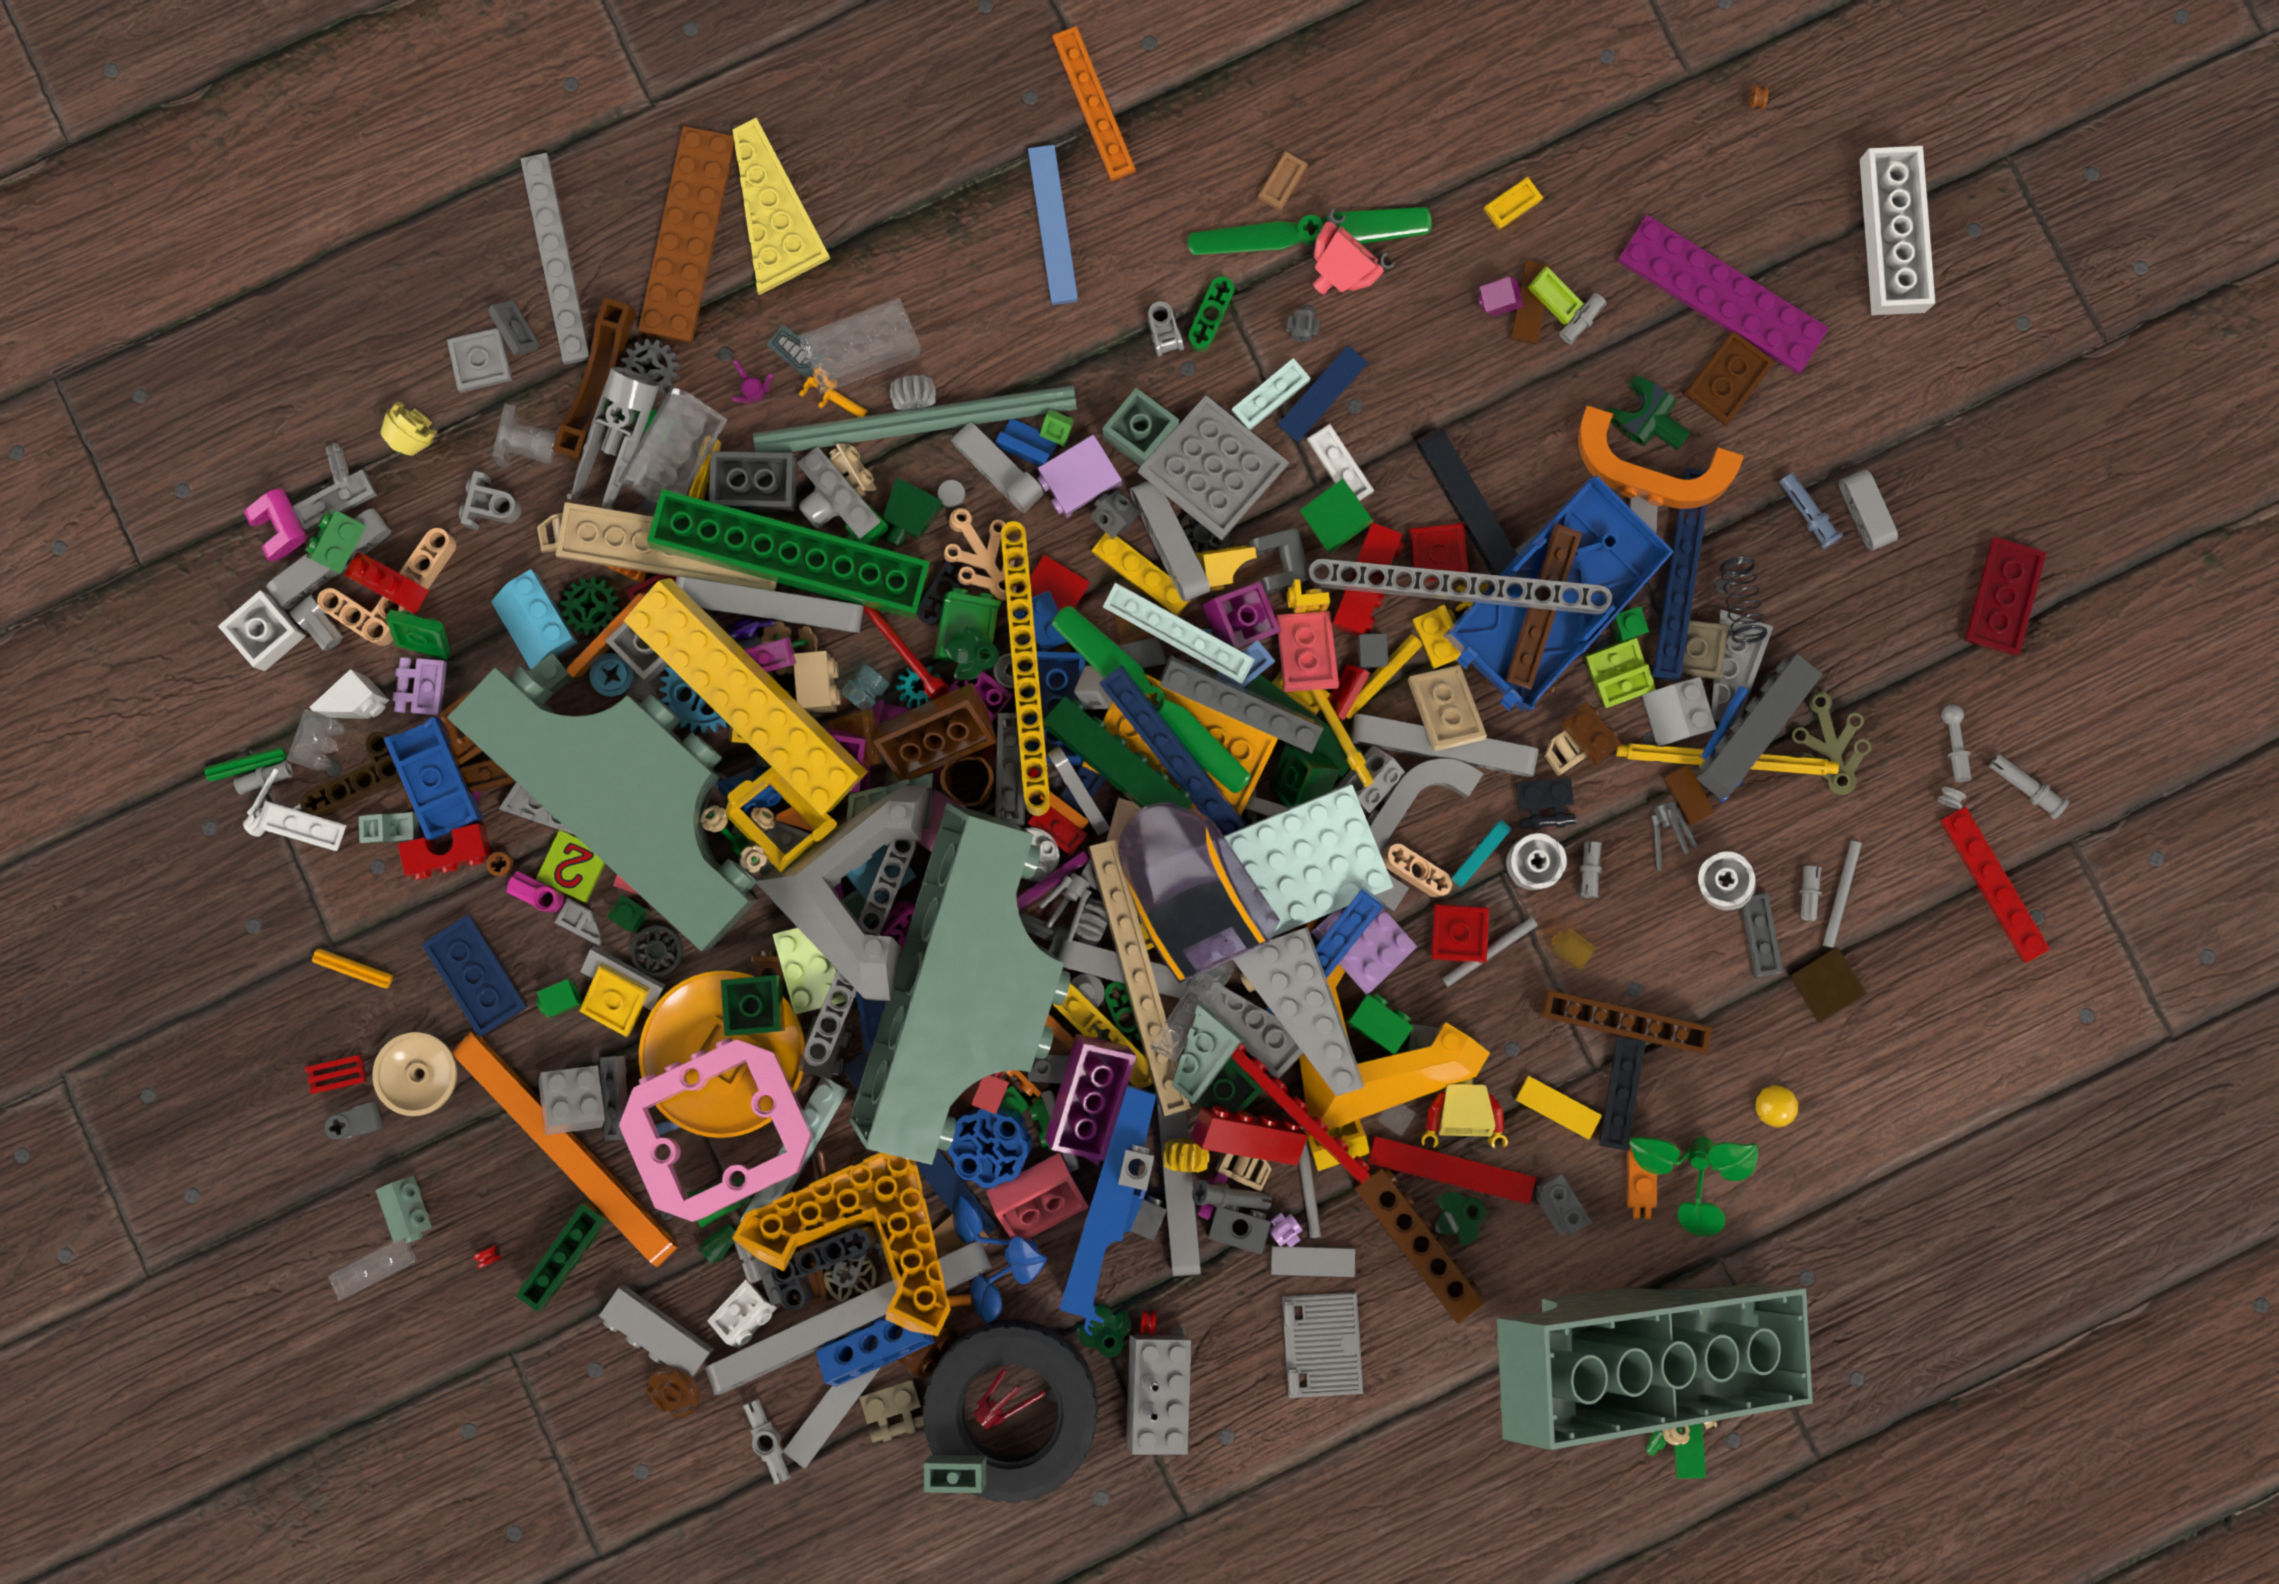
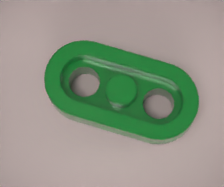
M1040 1095L1039 1097L1032 1098L1033 1104L1028 1105L1033 1121L1039 1120L1042 1130L1038 1131L1042 1146L1049 1147L1044 1138L1050 1117L1042 1095Z

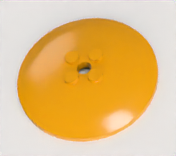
M712 971L695 975L669 990L657 1002L648 1016L639 1045L641 1076L643 1078L654 1073L657 1077L666 1073L665 1067L679 1061L683 1065L691 1061L690 1056L704 1049H706L707 1053L717 1049L716 1044L731 1037L733 1041L737 1039L776 1053L796 1093L803 1077L806 1061L803 1054L806 1046L803 1029L797 1014H794L791 1004L783 996L785 1031L724 1036L721 980L754 976L735 971ZM747 1062L708 1080L707 1085L701 1090H686L656 1104L660 1112L677 1126L706 1137L727 1138L753 1132L772 1121L771 1117H760L752 1110L751 1100L759 1089ZM691 1069L687 1073L686 1078L691 1085L699 1080V1072L696 1069ZM764 1096L761 1099L760 1106L765 1112L771 1110L774 1101L771 1096Z

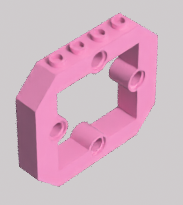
M731 1037L716 1044L717 1049L707 1053L706 1049L694 1053L690 1056L691 1061L683 1065L679 1061L665 1067L666 1073L656 1077L653 1073L639 1080L640 1085L634 1087L619 1124L654 1207L692 1222L705 1218L799 1173L814 1135L778 1055L737 1039L733 1041ZM747 1062L759 1089L752 1097V1110L760 1117L772 1118L787 1152L752 1169L746 1165L730 1166L723 1174V1183L687 1199L673 1167V1164L680 1157V1146L677 1141L671 1138H660L648 1108L686 1090H701L707 1085L708 1080ZM691 1069H696L699 1072V1080L691 1085L687 1081V1073ZM769 1095L772 1097L774 1105L771 1110L765 1112L762 1110L760 1102L764 1096ZM662 1144L668 1145L671 1150L670 1156L666 1160L661 1159L658 1155V1149ZM736 1171H741L745 1175V1182L741 1187L735 1186L732 1182V1176Z

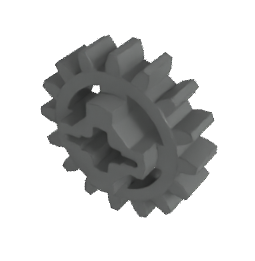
M645 339L644 346L635 342L636 350L627 349L626 351L630 355L629 358L621 359L623 364L626 365L624 369L633 372L635 370L637 373L655 382H659L658 392L666 396L665 388L674 389L672 380L680 379L679 375L675 373V371L681 369L679 363L674 362L678 359L675 352L670 353L671 348L667 344L662 348V343L659 340H656L654 345H652L649 339ZM661 356L666 359L668 368L661 364ZM654 365L656 369H650L647 373L645 369L652 368V366Z

